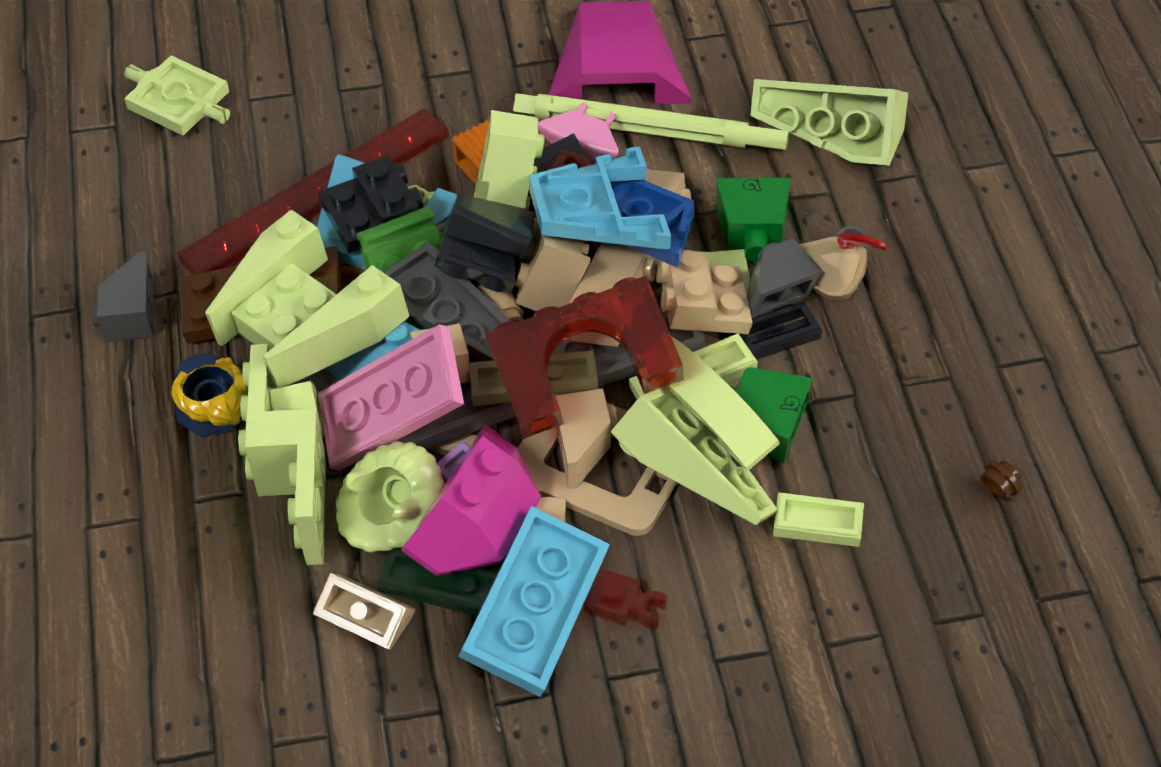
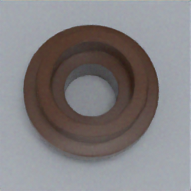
M990 460L984 466L985 472L981 475V480L1000 499L1006 500L1010 495L1016 496L1022 490L1019 482L1021 476L1008 462L1002 460L998 463L997 461Z

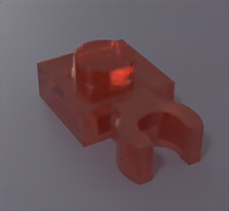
M599 568L584 601V613L626 626L629 616H633L638 619L642 626L649 629H658L659 615L651 613L647 609L657 607L665 610L667 607V596L659 591L641 593L640 580Z

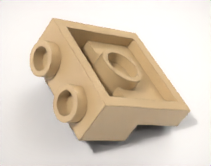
M691 250L683 251L680 264L677 267L658 260L656 281L657 283H662L661 309L663 312H667L670 329L749 334L752 318L740 267L708 264L706 252Z

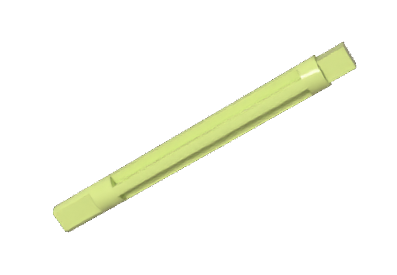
M518 93L515 95L513 112L535 115L540 120L571 110L577 111L583 102L587 104V108L584 111L586 115L606 121L610 112L615 113L616 117L609 128L611 130L745 148L747 145L786 151L788 145L789 131L749 126L748 122L540 93L537 96Z

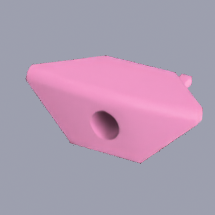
M582 102L577 111L571 110L538 121V131L544 135L550 144L574 133L592 165L596 164V157L610 154L613 159L619 153L609 129L616 117L615 113L610 112L606 121L584 114L587 104Z

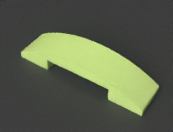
M667 335L638 360V364L661 387L666 386L717 436L719 444L746 471H749L779 445L778 439L747 403L710 366L672 336Z

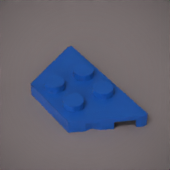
M645 180L612 182V190L622 217L664 214L671 233L670 249L626 246L677 267L680 264L694 217V200Z

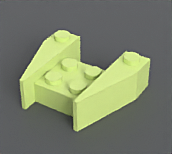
M293 210L287 212L260 234L205 312L217 343L220 346L225 345L238 333L254 345L268 344L269 351L263 355V358L276 388L289 386L380 342L409 317L401 285L373 265L338 294H335L311 277L310 274L324 264L328 258L318 227Z

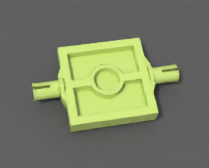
M172 55L160 66L150 71H144L133 64H130L125 69V78L138 83L136 88L124 98L127 109L184 136L203 117L208 116L219 121L221 124H224L229 119L230 111L216 105L229 93L227 81Z

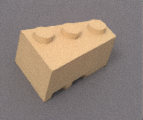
M534 218L531 242L519 257V262L522 263L517 270L514 285L519 287L516 304L561 320L590 264V257L582 255V253L588 254L589 245L583 243L587 242V240L541 235L538 220Z

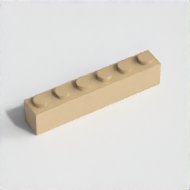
M646 169V179L643 180L691 199L690 190L685 189L684 173ZM601 242L566 308L571 341L618 347L625 331L629 332L632 328L634 312L637 306H642L644 303L649 281L653 282L656 278L658 259L626 245Z

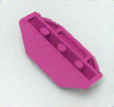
M485 425L401 551L436 576L449 574L452 571L469 570L499 564L511 548L530 507L536 508L542 498L520 449Z

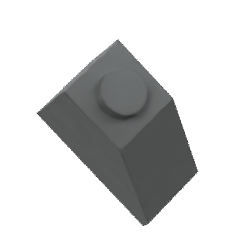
M794 238L778 244L776 242L770 243L759 252L758 261L751 273L747 294L751 318L808 298L822 271Z
M138 252L98 286L97 303L91 304V317L94 327L101 328L105 342L153 337L154 276L147 252Z

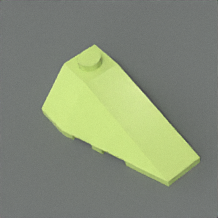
M754 79L750 116L780 130L789 131V133L837 154L850 162L890 166L904 132L908 93L896 89Z
M666 386L640 396L611 431L619 440L623 451L631 457L636 458L642 464L755 525L771 517L778 510L752 473L746 471L743 467L736 466L731 459V455L719 444L711 430Z

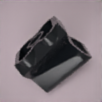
M458 193L439 242L434 266L438 267L440 271L448 276L458 279L470 278L476 280L480 285L489 290L511 292L516 282L519 257L532 239L535 212L517 206Z

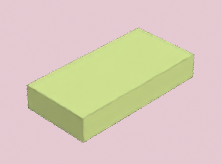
M778 492L776 505L778 510L775 513L773 536L860 547L864 503Z

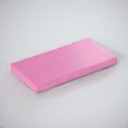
M438 324L318 393L329 468L341 471L363 459L369 451H375L383 444L389 445L393 441L464 405L449 327Z

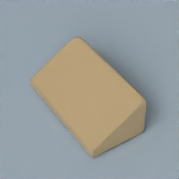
M330 573L313 614L391 650L412 619L416 609L344 575Z

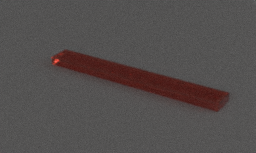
M422 109L343 156L367 163L388 155L393 164L398 162L403 164L447 138V130L427 110ZM334 161L177 252L179 261L192 275L228 268L243 259L260 234L290 210H293L306 220L319 214L322 206L319 202L318 191L328 187Z

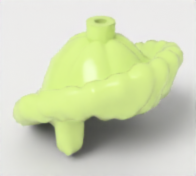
M393 441L390 445L383 444L375 451H369L362 460L356 463L355 467L344 478L343 486L339 490L336 500L338 530L351 546L370 553L390 551L393 548H402L445 485L441 476L442 470L437 465L434 455L428 453L424 447L417 446L413 442L404 444L400 441Z

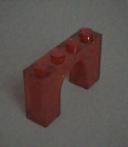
M647 276L638 279L634 277L624 278L615 283L613 288L600 293H583L576 297L572 303L559 308L555 306L542 308L531 318L518 323L516 321L504 322L495 327L493 332L486 334L524 439L564 424L547 371L550 358L556 348L574 335L588 332L601 333L619 342L631 360L644 394L684 380L683 364Z

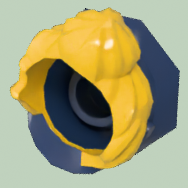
M201 353L189 356L179 365L172 385V398L176 404L178 423L202 437L232 432L242 421L241 396L248 395V387L244 386L243 373L237 365L233 364L232 358H219L212 354Z

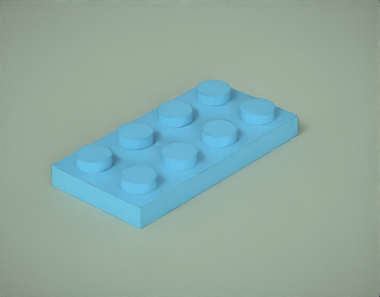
M531 506L458 657L541 697L610 544Z

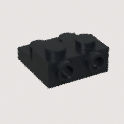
M388 155L353 167L354 179L318 191L319 202L348 253L362 249L360 241L356 236L357 233L424 208L418 189L416 187L408 189L406 185L408 184V177L402 163L393 164Z

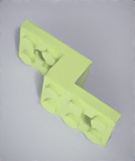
M268 344L251 345L250 362H243L244 386L248 387V395L241 396L240 402L241 417L243 421H246V430H239L238 435L240 455H246L247 480H254L258 496L295 494V498H288V520L290 525H294L295 548H302L306 565L324 564L327 458L316 408L273 411L269 390L276 389L263 358V355L269 351Z

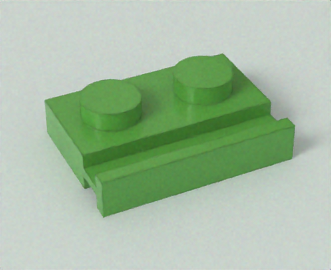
M424 207L357 233V239L362 247L360 251L365 269L367 270L373 265L383 272L427 242H430L438 250L440 236L438 228L434 224L433 210Z

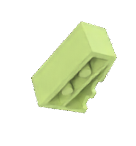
M491 110L474 197L529 210L530 197H527L529 175L537 173V166H533L534 159L541 158L544 146V135L538 134L537 117Z

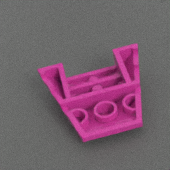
M650 1L585 2L579 4L548 95L582 99V85L654 83L655 104L691 103L689 91Z

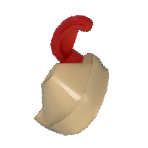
M840 233L838 237H828L799 244L822 271L812 290L833 301L849 298L860 284L867 265V251L863 245L872 246L883 251L887 249V245L881 240L853 233Z

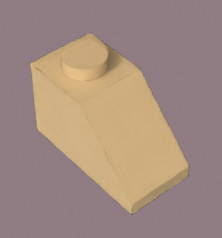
M603 388L553 396L554 422L568 488L577 487L611 447V430L617 425V415L614 404L607 405Z

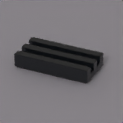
M805 301L752 318L749 334L739 335L756 360L821 339L822 329ZM801 317L804 318V319H801V320H798V321H795V322H792V323H789V324L784 325V323H786V322H789V321H792V320H795V319H798V318H801ZM768 328H769L768 331H765V332H762V333H759V334H756V335H753V336L748 337V335H750V334H753V333H756V332H759V331H762V330H765V329H768Z

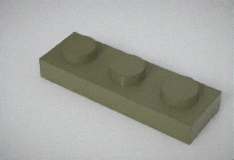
M593 350L469 363L473 406L549 399L556 395L598 389Z

